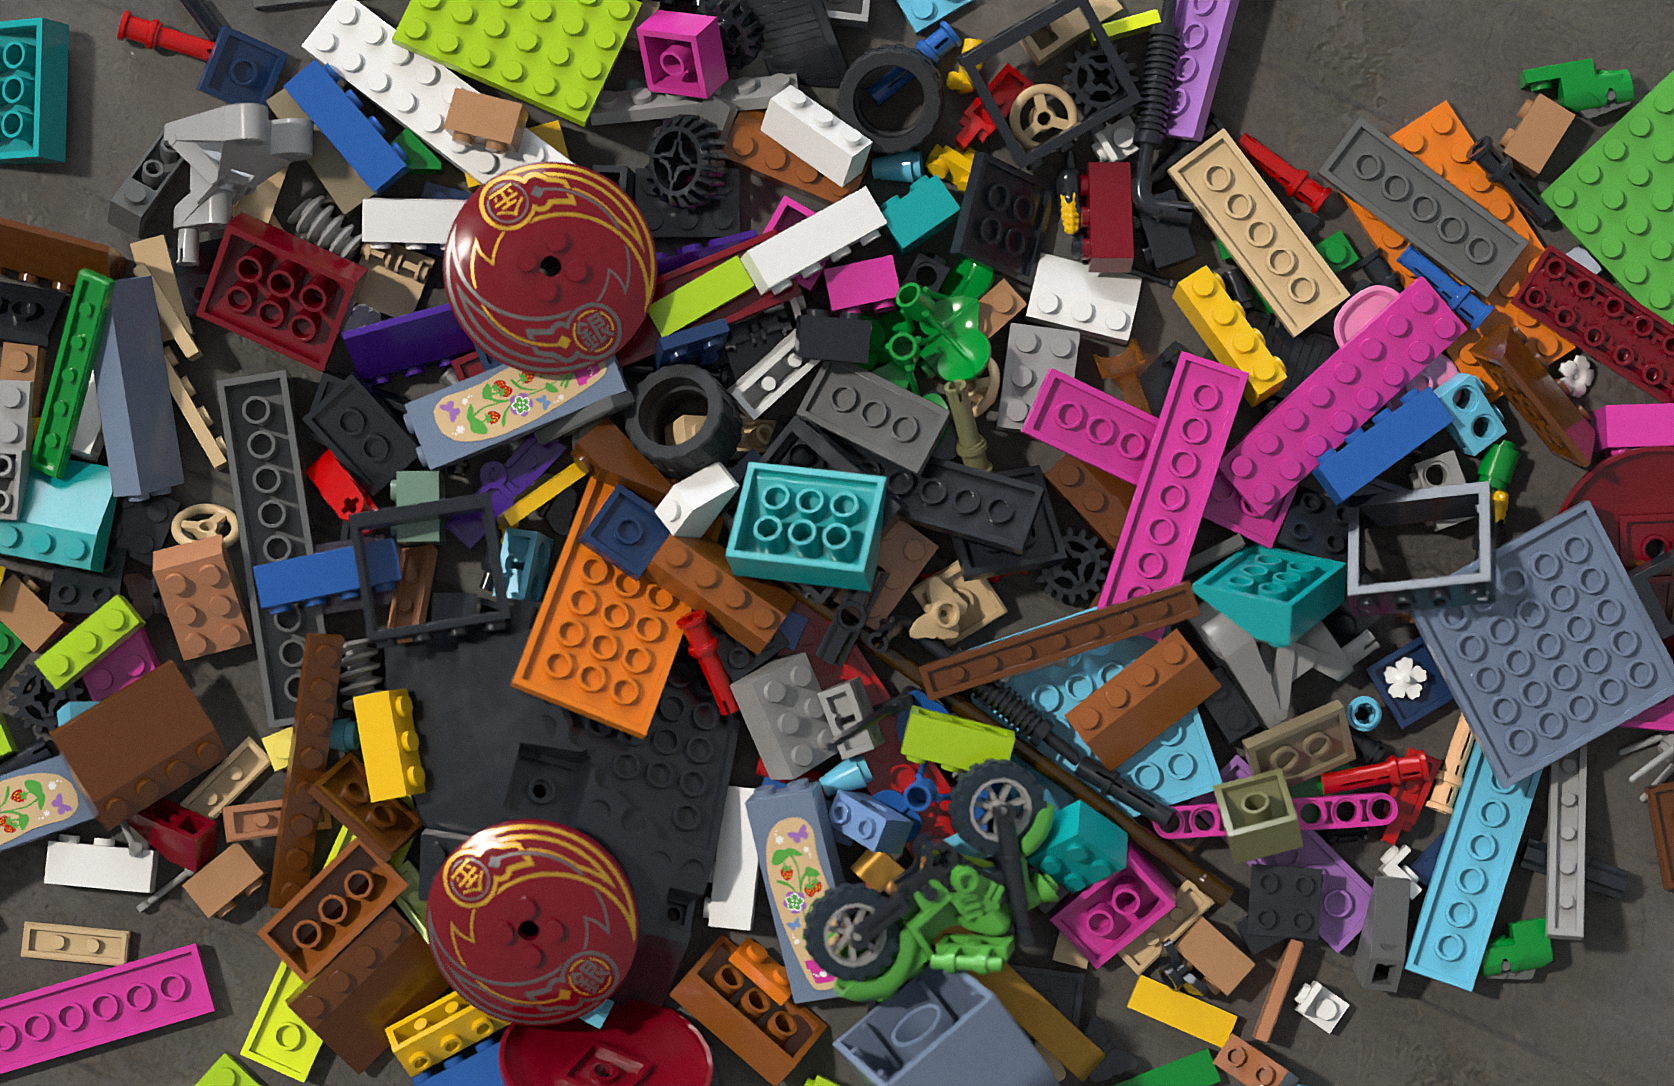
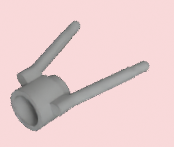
M1660 731L1656 735L1618 750L1619 755H1624L1661 742L1657 745L1660 755L1630 776V782L1634 783L1665 760L1668 763L1671 762V764L1651 785L1664 783L1674 772V732ZM1645 792L1640 796L1641 802L1646 801Z

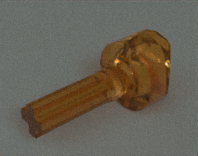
M1137 338L1131 339L1127 349L1118 356L1109 357L1099 353L1093 354L1102 380L1108 377H1112V379L1117 378L1125 402L1153 416L1138 376L1134 372L1138 369V365L1146 362Z

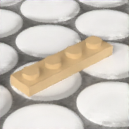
M168 345L163 349L170 392L213 467L220 471L229 466L226 457L225 440L221 435L215 438L209 428L210 425L214 424L210 414L204 405L199 408L197 407L192 398L197 392L187 375L182 378L179 376L174 367L179 364V361Z

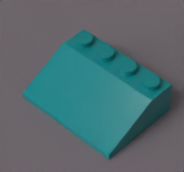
M43 17L0 21V164L38 165L65 163L69 24Z
M69 460L65 477L61 479H56L30 467L19 520H0V554L103 573L117 497H113L109 467Z
M749 462L726 552V558L733 574L871 591L879 558L887 478Z
M1248 543L1192 585V591L1255 639L1268 641V644L1273 647L1283 648L1290 646L1344 603L1347 563L1273 547L1269 549L1258 544Z

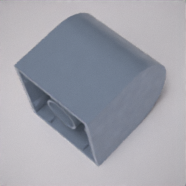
M930 961L925 964L924 969L917 976L908 979L898 987L893 997L877 1005L833 1043L834 1047L865 1086H1060L1048 1065L994 994L964 970H958L956 974L945 973L944 969H931Z

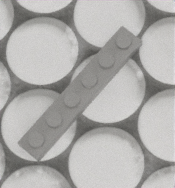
M779 73L766 77H741L736 80H727L714 93L739 107L738 111L768 108L770 99L788 86L792 85L798 89L797 75ZM646 87L615 92L602 91L590 115L591 124L602 125L673 118L679 114L698 115L704 98L649 91Z
M1587 743L1549 764L1545 938L1580 941L1583 938Z

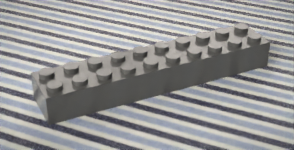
M281 370L216 381L268 727L271 729L294 725L306 634H331L326 604L305 608L304 602L291 604L292 611L270 615L269 609L262 610L253 566L318 553L292 376L288 371ZM339 684L333 719L344 718Z

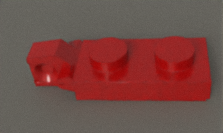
M1007 63L987 85V88L1006 120L1010 116L1011 107L1018 95L1025 89L1034 86V83ZM978 97L964 111L963 118L959 121V125L963 129L955 137L954 145L965 153L976 139L984 143L987 138H990L996 132Z
M1409 747L1405 757L1416 755L1419 751ZM1425 754L1430 781H1424L1422 778L1401 782V786L1395 787L1394 785L1391 787L1388 795L1397 802L1398 814L1394 821L1386 825L1380 841L1393 846L1401 830L1407 833L1410 832L1411 827L1415 825L1441 765V760ZM1387 800L1381 810L1382 815L1380 819L1387 816L1390 811Z

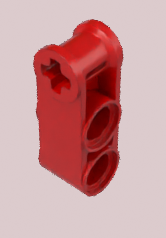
M330 449L325 451L305 469L306 475L320 490L322 497L344 521L349 522L348 514L379 510L367 494L365 487ZM376 529L367 530V531H362V532H363V535H367V534H371V533L374 532Z

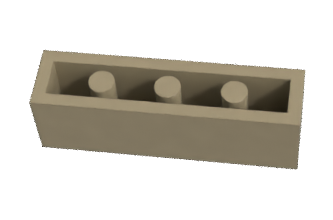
M285 88L266 100L278 119L303 118L311 120L287 93ZM314 124L313 158L308 159L307 162L342 213L349 220L362 211V199L364 197L381 198L382 194L377 197Z

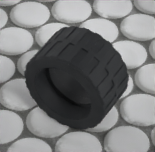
M883 44L880 47L865 51L862 56L852 63L841 81L840 93L837 98L840 119L873 142L870 148L871 151L895 154L910 151L913 147L921 145L934 132L944 109L945 87L938 68H935L928 56H924L919 50L906 47L903 44ZM886 66H897L908 70L919 80L924 91V108L920 117L911 126L899 131H886L872 125L863 115L859 104V92L865 78L873 71Z
M675 363L674 365H666L660 367L655 372H651L635 387V391L632 394L635 402L625 410L626 433L629 435V440L637 451L663 476L681 482L715 462H721L725 466L728 460L734 456L738 443L742 438L743 419L740 416L741 411L734 402V399L710 372L694 364ZM693 400L708 401L706 420L701 429L692 438L677 445H660L662 425L675 408Z

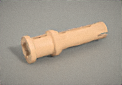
M1462 712L1442 770H1438L1435 776L1436 782L1430 800H1426L1424 803L1425 807L1449 816L1453 814V806L1464 780L1462 775L1475 740Z

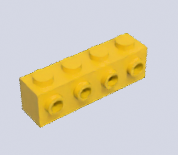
M1205 265L1178 282L1172 298L1220 364L1249 373L1242 395L1253 408L1281 390L1287 379L1286 368L1277 356H1272L1268 351L1262 333L1257 328L1252 329L1247 322L1245 311L1240 303L1236 300L1232 301L1226 293V287L1222 278L1216 272L1212 273L1208 266Z
M454 991L387 1027L385 1031L394 1054L409 1076L412 1077L511 1023L499 1020L476 1009Z

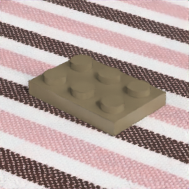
M1339 699L1242 740L1251 776L1282 768L1288 788L1357 759L1345 709Z

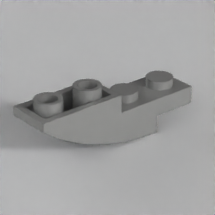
M0 380V520L18 521L24 501L35 419L31 418L34 383L31 381Z

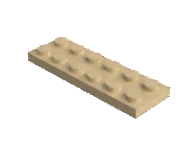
M1224 128L1167 170L1190 202H1194L1196 211L1293 338L1350 296L1349 292Z

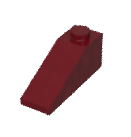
M161 798L126 820L163 857L194 873L217 854V822L166 798Z

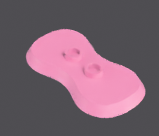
M1375 285L1358 292L1349 299L1338 312L1334 322V335L1339 348L1393 301L1399 293L1387 286ZM1443 354L1438 355L1386 403V406L1394 412L1403 405L1399 399L1415 387L1420 392L1428 386L1435 390L1459 372L1457 367ZM1462 389L1455 396L1456 404L1461 397Z

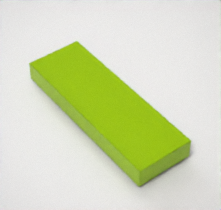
M736 255L653 303L648 313L663 337L682 330L756 286L739 256Z

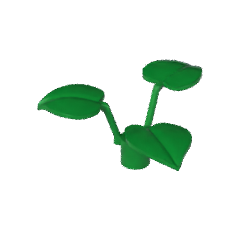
M961 258L950 270L944 281L942 294L931 291L928 287L922 289L916 283L905 284L896 295V303L901 307V310L887 313L877 320L885 333V341L881 349L885 347L886 343L890 342L894 335L898 333H912L915 330L913 320L922 322L928 320L952 345L942 352L938 360L940 375L951 383H954L953 380L957 379L969 381L976 378L977 375L985 370L991 358V345L988 338L978 330L969 329L956 340L933 317L935 304L932 298L941 301L955 296H968L980 299L992 286L995 273ZM890 352L883 356L877 355V363L889 364L895 362Z
M955 296L934 303L935 313L933 317L956 340L969 329H979L980 302L977 298ZM863 315L862 320L872 321L868 363L853 364L870 372L876 366L877 355L883 356L890 352L895 363L905 367L913 393L921 397L912 369V365L920 357L919 346L930 345L935 341L936 347L943 352L952 346L950 342L927 320L924 322L919 321L921 330L929 336L928 338H921L920 336L914 338L908 333H898L881 349L885 341L883 328L874 318ZM931 393L922 397L948 410L945 401L940 395ZM948 423V425H947L945 431L943 432V434H942V436H941V438H940V440H939L937 446H938V445L942 442V440L944 439V437H945V435H946V432H947V429H948V426H949V423Z

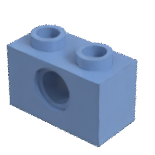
M838 790L828 814L832 827L873 852L901 854L913 825V821L865 792Z

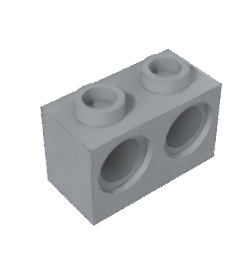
M1454 450L1410 466L1412 473L1408 474L1412 490L1466 484ZM1429 467H1437L1441 470L1443 480L1440 485H1432L1428 482L1426 471ZM1474 517L1424 523L1427 527L1432 526L1433 531L1436 532Z
M861 676L831 686L818 693L834 738L874 713ZM879 723L838 746L842 760L875 749L883 744L885 739Z

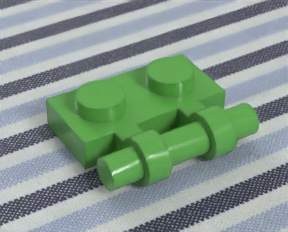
M944 933L936 944V955H931V969H944L945 973L956 974L958 970L976 971L977 975H989V972H1003L1004 962H1007L1015 950L1014 936Z

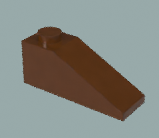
M608 417L604 418L582 437L571 452L574 463L582 472L589 473L594 479L613 487L620 483L638 497L660 505L673 487L637 451L630 440Z

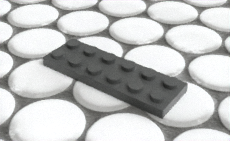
M1361 117L1358 118L1317 173V175L1408 243L1412 244L1463 284L1472 288L1471 290L1483 299L1489 296L1528 244V241Z

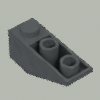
M164 128L110 200L107 223L136 239L140 237L156 215L186 162L174 148L164 144Z
M1375 876L1353 965V971L1363 989L1397 992L1405 961L1411 880L1408 878Z

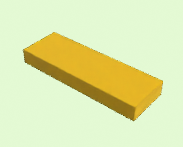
M572 463L499 514L496 519L502 529L513 526L587 473L582 472L575 463Z
M1141 974L1127 1003V1007L1221 1048H1223L1230 1037L1238 1018L1236 1015L1181 991L1174 992L1167 985Z

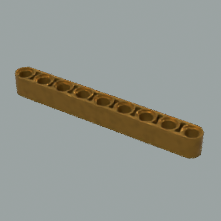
M867 849L851 866V869L875 890H879L894 877L905 871L889 854L873 852L870 849ZM953 925L943 929L936 936L932 944L936 947L944 933H974L961 925ZM1004 962L1003 972H989V975H977L976 971L964 970L994 994L1008 1014L1082 1082L1107 1057L1099 1047L1006 962Z

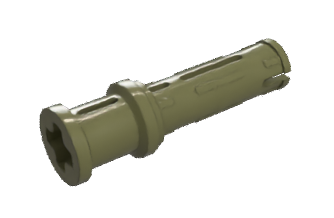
M961 379L953 380L955 390H953L951 382H948L944 386V390L948 397L959 438L956 443L957 454L962 457L965 466L993 473V465L987 460L985 452L987 448L986 439L978 433L966 381Z

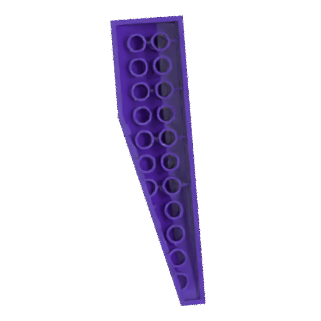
M756 230L712 239L708 242L709 246L702 247V244L682 246L674 251V256L670 257L668 253L657 252V277L757 236ZM449 303L342 332L343 339L358 375L365 383H371V387L391 383L392 376L403 373L405 378L424 374V368L438 364L439 369L453 366L452 360L476 351L473 341L461 328Z

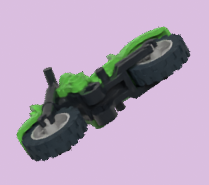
M986 759L984 763H975L968 767L970 771L966 774L962 773L957 778L959 783L956 788L952 787L950 797H952L951 804H948V812L952 817L950 822L953 829L974 850L992 856L994 866L984 868L975 865L936 833L924 832L918 835L913 842L912 853L915 858L912 865L879 890L869 888L860 883H856V885L843 883L839 884V888L833 889L831 887L823 892L825 895L821 899L817 897L811 904L813 909L810 913L807 912L804 920L806 922V928H803V938L806 940L805 947L813 961L831 977H837L834 983V991L838 996L855 1001L877 1000L878 1002H885L895 995L899 986L907 979L917 976L924 969V963L927 960H931V955L934 954L930 948L936 936L943 929L953 925H961L968 930L990 936H1000L1010 930L1015 932L1023 947L1029 948L1034 944L1028 911L1041 903H1052L1060 900L1055 893L1060 888L1047 873L1040 876L1035 870L1031 874L1029 882L1025 856L1027 857L1037 850L1046 839L1052 827L1055 807L1043 800L1044 790L1032 773L1010 760ZM1005 782L1000 794H994L991 784ZM1011 786H1014L1020 797L1005 801ZM985 788L988 798L980 797L979 801L976 800L977 796ZM1021 805L1019 816L1015 818L1017 813L1015 806ZM974 806L980 807L984 811V814L976 821L974 818ZM985 823L987 825V831L980 828ZM934 850L938 853L935 856L932 854ZM847 908H854L848 914L845 911ZM837 914H840L843 921L840 927L830 925ZM828 932L837 933L840 936L831 946L828 942Z

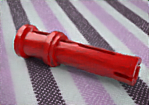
M125 10L117 34V40L120 41L129 39L145 44L146 49L149 50L156 49L158 46L203 61H208L209 51H212L215 44L213 41L163 27V23L158 19L149 21L135 17L129 10Z
M1247 132L1236 144L1252 164L1286 188L1285 192H1287L1289 197L1295 196L1311 208L1310 212L1314 215L1333 191L1330 187L1324 188L1310 178L1309 172L1305 169L1298 171L1289 165L1281 157L1256 141Z
M692 611L677 620V627L683 630L690 645L688 647L689 654L699 661L720 709V714L728 715V708L730 713H734L740 708L729 686L731 685L730 679L717 652L719 641L716 636L711 634L706 622V611Z
M1419 750L1416 755L1400 758L1392 755L1386 758L1387 762L1322 773L1321 780L1324 795L1387 783L1398 787L1401 786V782L1422 778L1424 781H1430L1425 751Z

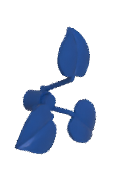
M914 690L910 693L916 706L950 714L948 709L939 701H929L928 695L924 692ZM911 709L900 712L897 717L896 732L901 744ZM928 760L926 764H920L918 773L915 775L916 781L905 789L904 795L896 790H882L872 796L913 821L906 843L913 840L920 832L922 818L917 811L925 810L934 802L940 803L945 800H952L950 793L939 794L937 785L931 779L924 777ZM1002 782L991 784L994 794H1000L1004 785ZM985 788L980 792L976 800L979 801L980 797L988 798ZM1010 791L1005 801L1014 799ZM1015 806L1017 812L1015 818H1018V808ZM973 807L976 821L984 814V811L980 807ZM986 823L980 827L985 831H987Z

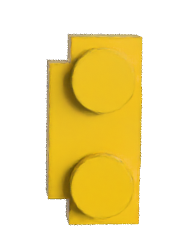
M936 144L929 155L925 167H927L932 176L937 174L940 179H947L957 185L958 190L962 194H965L974 154L977 151L969 147L964 153L957 146L955 149H952L947 145L942 148Z

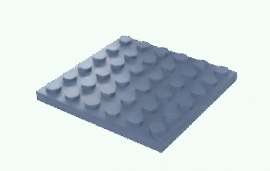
M1589 500L1580 502L1496 549V603L1409 612L1500 787L1504 789L1674 694V663ZM1480 558L1449 576L1480 573Z

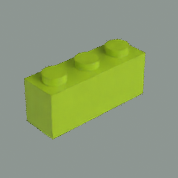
M116 595L34 663L56 690L65 691L147 623L125 596Z
M912 705L901 744V754L907 755L906 758L915 763L926 764L927 760L940 763L941 768L950 772L960 773L962 769L970 771L968 767L975 763H984L986 759L1010 760L1015 742V731Z

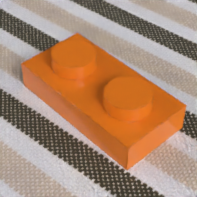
M749 937L743 941L728 959L780 1006L792 994L786 967L776 962L768 955L762 945L755 943Z

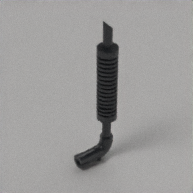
M1163 0L1160 24L1151 25L1149 32L1148 52L1146 53L1145 72L1143 73L1142 92L1140 93L1143 100L1139 102V112L1136 116L1138 119H1136L1132 142L1134 146L1140 148L1136 178L1132 179L1131 198L1136 208L1145 216L1156 219V223H1159L1160 220L1191 225L1194 202L1166 200L1161 195L1152 194L1153 182L1150 181L1154 150L1164 148L1166 122L1168 121L1169 102L1171 101L1172 82L1174 81L1173 75L1175 74V62L1177 61L1176 55L1178 54L1182 31L1180 28L1173 26L1177 0Z
M894 615L886 620L882 618L879 621L881 625L867 639L871 649L876 643L880 644L874 650L876 653L885 652L897 638L901 639L902 637L909 639L914 644L918 642L938 659L965 651L958 647L953 653L935 638H912L909 630L916 620L905 615ZM1001 679L969 688L968 693L970 695L974 693L975 699L981 698L979 700L981 704L986 702L984 706L986 708L991 706L990 711L994 712L996 710L997 713L995 715L999 717L1001 714V719L1003 721L1007 719L1008 725L1012 723L1014 730L1019 728L1018 733L1024 732V738L1029 736V742L1034 746L1038 747L1043 741L1074 766L1078 764L1079 755L1077 750L1052 731L1056 722L1050 717L1045 719V714L1043 712L1039 714L1038 708L1034 710L1032 703L1027 705L1028 700L1022 701L1023 696L1019 695L1017 697V691L1011 692L1012 688L1010 686L1006 688L1004 681L1000 683Z

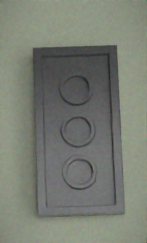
M836 361L823 362L796 412L798 416L807 417L815 425L918 476H921L952 418L951 411L853 363Z

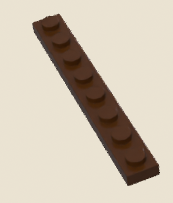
M1190 580L923 664L918 668L929 701L1201 614Z
M306 634L268 904L271 908H283L310 882L321 804L307 791L326 772L345 638L341 635Z

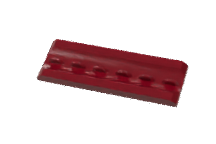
M1548 244L1510 303L1661 404L1674 403V326L1551 244Z

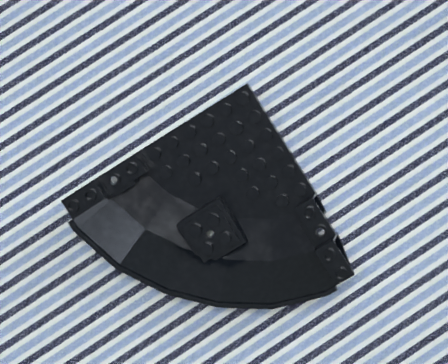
M430 593L425 623L498 611L497 602L477 597L478 594ZM515 599L509 605L511 622H505L504 629L484 632L483 626L469 628L468 635L459 637H448V633L443 632L433 634L434 640L398 643V646L382 649L385 691L407 688L409 698L412 701V717L414 729L419 739L418 751L421 767L425 773L424 785L426 793L410 796L418 818L425 829L472 836L484 828L501 822L518 819H539L564 824L595 840L612 855L626 874L633 889L639 912V939L634 959L624 980L608 999L613 1001L614 1004L622 1006L627 1003L628 999L662 1006L691 938L692 932H690L695 902L704 895L715 860L742 717L740 709L730 713L728 708V715L720 714V709L698 659L693 658L688 652V647L690 646L688 641L681 639L648 731L643 739L511 687L542 602ZM535 786L544 788L545 796L543 798H538L534 795L533 789ZM668 910H673L676 913V921L668 919ZM527 920L520 924V928L525 935L536 936L539 934V927L535 922Z

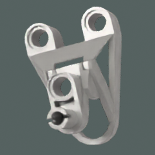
M241 103L219 107L164 125V144L174 148L191 165V192L174 208L173 229L178 231L177 265L199 266V239L201 232L226 229L227 224L232 221L233 205L244 195L252 194L259 184L290 163L313 158V121L303 118L268 120V107L260 104Z
M1206 601L1198 605L1201 615L1186 619V622L1216 665H1222L1264 731L1286 722L1292 681L1313 667L1340 682L1354 672L1353 665L1374 650L1380 648L1379 643L1374 641L1375 637L1368 629L1340 648L1321 621L1290 646L1283 648L1273 647L1268 644V641L1255 639ZM1256 642H1261L1260 652L1257 648Z

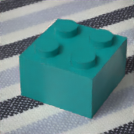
M937 174L930 179L927 175H924L909 186L911 189L909 194L901 199L898 195H895L881 205V213L887 221L882 230L901 257H904L959 218L961 208Z
M1078 800L1054 813L1052 827L1046 839L1037 850L1025 859L1028 863L1041 872L1047 873L1054 881L1074 894L1126 868L1128 833L1083 801Z

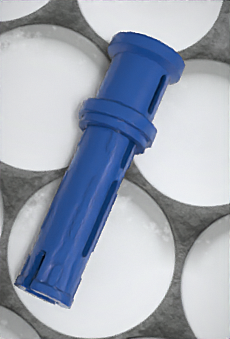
M943 20L937 31L926 40L920 39L915 47L921 54L928 56L934 66L940 64L939 59L955 46L960 48L963 43L948 23ZM895 66L871 87H868L866 91L880 107L883 102L908 84L915 76L907 71L891 85L887 86L906 70Z
M1412 244L1397 259L1398 263L1411 271L1417 278L1423 276L1438 295L1447 302L1450 309L1456 311L1471 324L1470 328L1473 331L1479 327L1495 308L1491 304L1485 305L1471 293L1472 288L1468 285L1461 286L1451 279Z

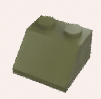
M1282 768L1213 786L1234 865L1303 847L1298 818Z

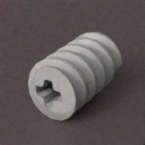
M323 195L315 199L309 198L302 202L292 212L287 222L289 224L298 222L296 230L300 234L308 232L306 236L308 242L315 243L318 241L317 246L351 261L361 249L362 233L352 238L350 235L355 226L350 224L342 228L341 224L345 218L343 214L332 218L331 214L335 208L332 204L322 209L320 206L325 198Z
M368 638L344 642V658L341 661V668L347 671L339 675V681L349 683V685L342 688L340 694L351 697L350 700L342 704V708L352 710L353 712H355L353 697L384 691L374 689V685L383 681V677L372 675V671L381 667V663L370 661V657L379 653V650L368 647Z

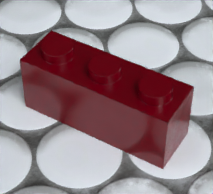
M1088 162L1086 175H1080V196H1086V207H1081V228H1087V239H1082V260H1088L1089 272H1131L1134 248L1130 162Z

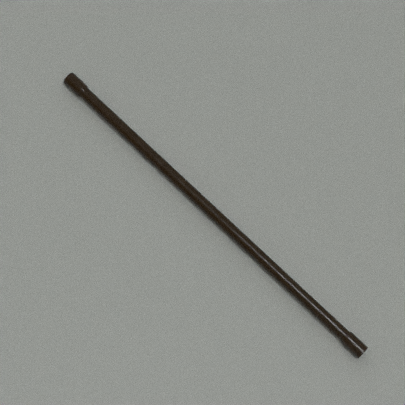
M772 580L831 623L838 608L837 605L832 602L823 605L818 602L816 605L809 598H805L800 591L803 588L796 582ZM844 611V615L848 620L853 622L857 621L855 618H853L851 615ZM863 626L856 641L926 691L918 668L920 665L892 645L883 653L874 652L880 644L876 643L872 649L869 647L867 639L873 631ZM958 692L937 699L962 718L1008 729ZM1015 734L1012 754L1073 798L1083 801L1128 833L1130 839L1192 882L1198 890L1223 907L1227 903L1235 889L1211 872L1202 869Z

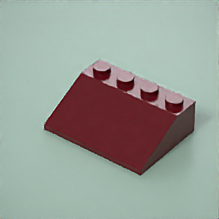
M240 212L227 224L196 315L323 373L357 302L369 269L246 213Z

